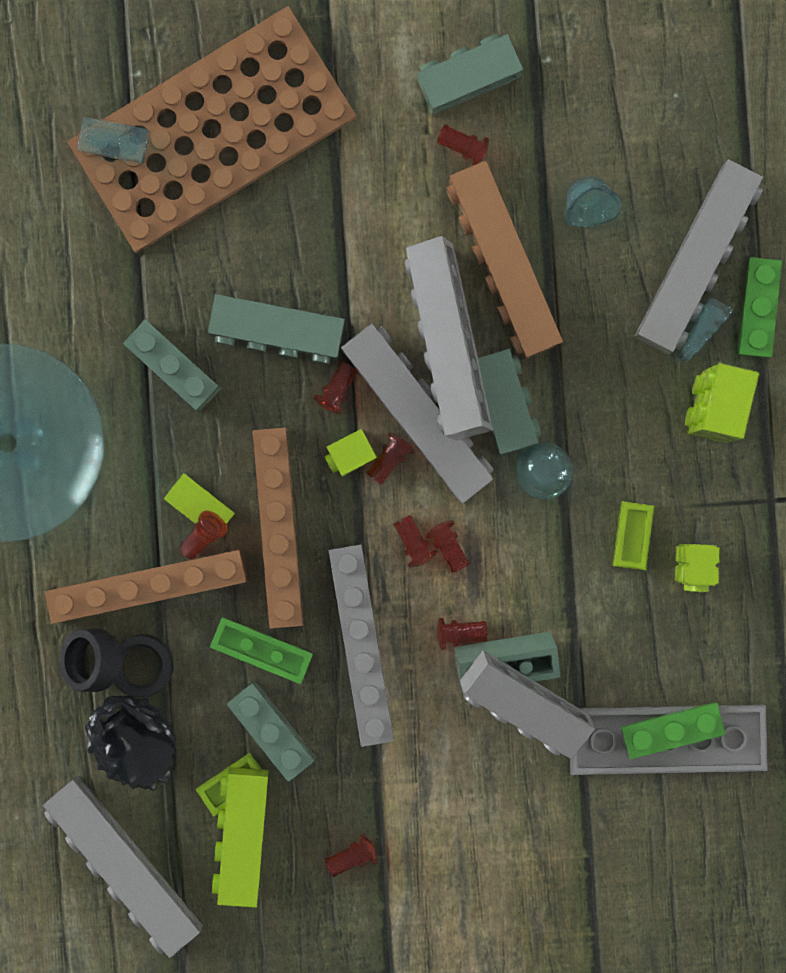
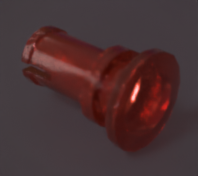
M445 124L438 136L437 144L444 145L462 154V158L465 160L473 159L472 166L481 163L484 159L490 139L485 137L481 142L478 140V136L474 134L468 136Z
M340 362L328 386H323L322 397L315 395L313 400L329 412L342 414L343 410L339 407V404L345 402L346 397L344 395L354 377L358 374V370L347 363Z
M390 432L387 436L391 441L389 444L385 443L382 446L383 452L366 472L372 478L382 468L381 472L374 479L382 485L397 464L404 462L406 452L412 455L415 453L406 440Z
M209 510L203 511L199 515L198 522L194 525V531L179 546L180 551L185 557L195 559L208 544L214 543L217 539L223 538L227 534L226 523L218 514Z
M412 515L402 518L401 522L397 521L393 524L407 549L404 551L406 556H410L412 559L408 564L409 568L421 566L438 554L436 550L429 551L427 548L429 543L427 540H423L413 521Z
M449 520L434 526L425 534V537L427 539L434 538L435 542L433 545L436 549H440L453 573L463 569L470 562L456 540L458 537L456 531L452 532L450 529L455 523L453 520Z
M443 618L438 619L437 640L441 650L446 649L447 643H451L452 646H458L461 642L487 641L488 633L485 620L467 623H457L456 620H450V624H445Z
M366 834L360 835V843L354 841L350 843L349 848L325 858L326 867L333 878L356 866H366V861H370L373 865L378 863L376 850Z

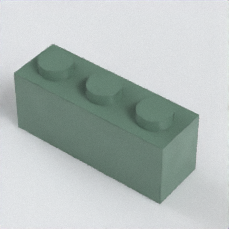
M493 34L480 42L481 45L471 50L468 47L460 48L450 55L451 58L439 63V60H433L421 67V71L417 73V82L432 116L521 78L523 67L508 34L501 37L498 34Z
M144 320L123 343L198 412H201L221 390L211 378L147 320Z
M506 349L478 358L493 427L491 433L498 455L538 444L537 437L542 436L537 418H531L527 408L528 405H532L527 386L521 387L518 374L522 373V368L517 354L511 356L510 349Z
M550 631L454 647L459 683L483 650L535 682L560 678L558 649Z
M253 681L229 700L227 706L288 782L314 762L316 756L256 681Z

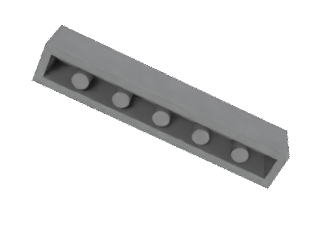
M729 159L722 165L634 338L667 355L671 354L675 349L681 350L689 333L684 331L689 320L695 322L704 304L699 301L704 291L710 293L719 275L714 272L719 262L725 264L733 250V246L729 243L734 233L740 235L748 221V217L744 216L749 204L755 206L762 194L763 188L759 187L763 179L762 176Z
M443 236L406 247L408 259L405 260V267L414 284V290L411 291L413 303L420 313L421 320L418 321V329L421 337L426 342L427 352L424 353V358L428 369L432 371L434 383L431 384V392L434 400L439 404L440 414L437 417L439 428L446 437L456 441L493 431L454 245Z
M370 324L341 347L342 352L461 504L493 480L490 475L494 471L483 455L477 458L470 450V447L474 444L469 437L456 441L446 437L441 432L437 420L440 409L429 397L432 395L431 388L423 378L417 381L409 371L413 368V365L402 352L396 355L389 346L393 340L382 326L376 329L373 324Z
M362 544L329 550L361 747L394 742Z
M79 776L74 778L42 805L46 809L44 815L54 827L60 826L66 833L65 840L76 853L81 851L88 860L86 865L91 873L97 878L102 877L109 885L107 890L111 897L117 903L123 902L130 910L128 915L131 921L139 929L144 927L150 934V943L158 953H165L171 958L201 932L203 927L201 922Z

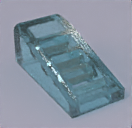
M713 298L705 301L678 356L679 360L685 363L692 359L732 314L734 308Z

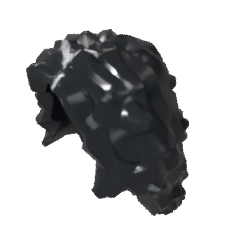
M132 695L107 697L102 707L93 710L91 717L85 725V730L88 737L87 752L94 754L98 763L97 769L100 771L104 770L107 773V779L121 782L122 786L128 784L132 789L140 787L144 790L150 789L155 791L157 788H160L161 782L166 783L171 778V772L175 769L174 760L177 750L174 747L176 737L171 732V722L165 720L159 713L160 707L150 704L149 699H136Z

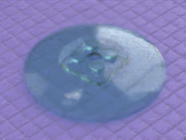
M0 344V440L4 435L12 434L17 441L16 448L10 453L4 452L0 447V541L3 542L19 541L42 535L69 519L90 495L98 479L104 456V429L101 415L85 383L72 369L57 358L38 349L17 344Z

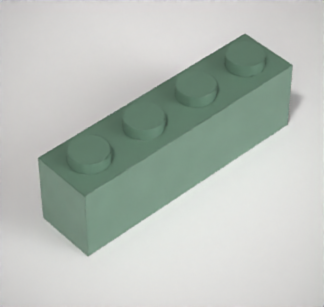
M215 294L208 334L215 337V343L234 346V342L239 341L247 343V349L266 352L267 347L280 349L279 355L298 358L299 353L312 355L311 361L330 364L331 359L338 360L345 319Z

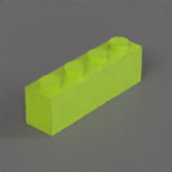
M229 767L228 777H221L220 796L226 797L225 809H219L217 829H223L222 842L216 841L214 861L221 862L220 874H213L212 894H218L217 905L257 908L269 770Z

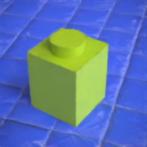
M362 429L327 446L330 454L324 456L333 474L339 471L342 477L377 459Z

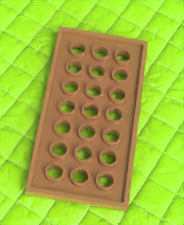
M287 6L71 138L67 143L130 246L137 254L357 119V116L293 12ZM275 44H282L287 48L286 56L280 60H275L269 56V50ZM245 62H257L260 66L259 72L252 77L245 76L241 72L242 65ZM298 71L303 74L304 82L302 85L291 87L286 83V77L290 72ZM223 77L228 78L232 82L231 89L225 94L217 93L214 90L215 81ZM265 88L273 89L277 93L275 101L271 104L261 103L258 100L261 90ZM194 94L204 98L203 107L197 111H192L186 107L187 99ZM317 99L321 103L320 111L315 115L305 113L303 104L306 100ZM237 105H244L249 109V115L243 121H235L231 118V110ZM166 111L176 114V122L169 128L159 125V117ZM286 115L293 119L294 125L289 131L281 132L275 127V122L280 116ZM216 122L220 124L221 132L216 138H207L203 134L204 126L207 123ZM138 128L146 129L149 133L148 140L142 145H136L131 141L133 131ZM259 132L266 137L263 147L253 149L248 145V138L252 133ZM181 139L191 140L194 145L192 152L188 155L178 154L175 149L177 142ZM110 145H116L121 149L119 159L114 162L106 161L103 156L104 150ZM227 149L235 150L238 153V160L232 166H225L220 162L222 152ZM153 156L165 158L166 165L162 171L152 172L149 170L148 162ZM199 166H205L211 172L210 178L204 183H198L192 177L193 171ZM134 173L137 175L138 183L133 189L128 190L121 187L120 181L124 174ZM171 183H178L183 188L181 197L176 200H170L165 196V189ZM144 200H150L155 204V211L149 217H142L137 212L139 203Z

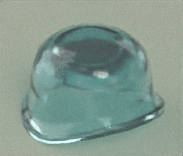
M594 176L581 178L575 181L567 191L565 220L567 224L576 227H588L609 222L620 214L621 201L603 179Z
M540 443L531 446L523 452L517 463L516 474L519 484L525 492L535 498L548 500L560 496L569 487L573 477V466L570 457L561 447L551 443Z

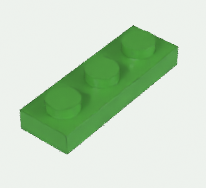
M755 257L747 259L737 355L772 358L782 260Z
M226 617L221 618L210 648L298 684L302 683L313 653Z
M717 702L620 726L630 760L726 735Z

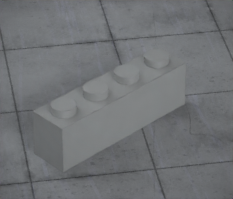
M484 650L460 680L464 698L470 704L478 708L482 705L490 710L493 717L504 724L510 722L526 738L533 740L535 737L543 742L544 746L555 755L563 754L572 759L595 730L589 714Z

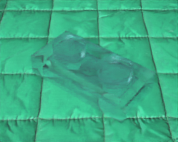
M83 117L77 150L83 153L144 164L150 131L145 128Z

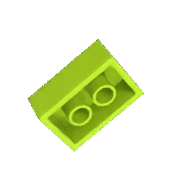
M718 363L702 371L701 375H697L692 389V394L697 395L694 407L688 408L685 418V426H689L688 434L722 443L744 439L759 372Z

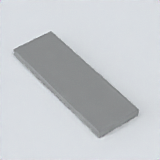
M718 705L726 735L631 760L627 755L620 726L696 706L579 708L589 714L595 730L575 756L570 759V774L767 771L766 705Z

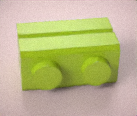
M679 544L676 546L675 561L679 563L675 566V581L684 584V590L709 592V586H715L719 583V568L716 567V564L719 563V547L702 544Z

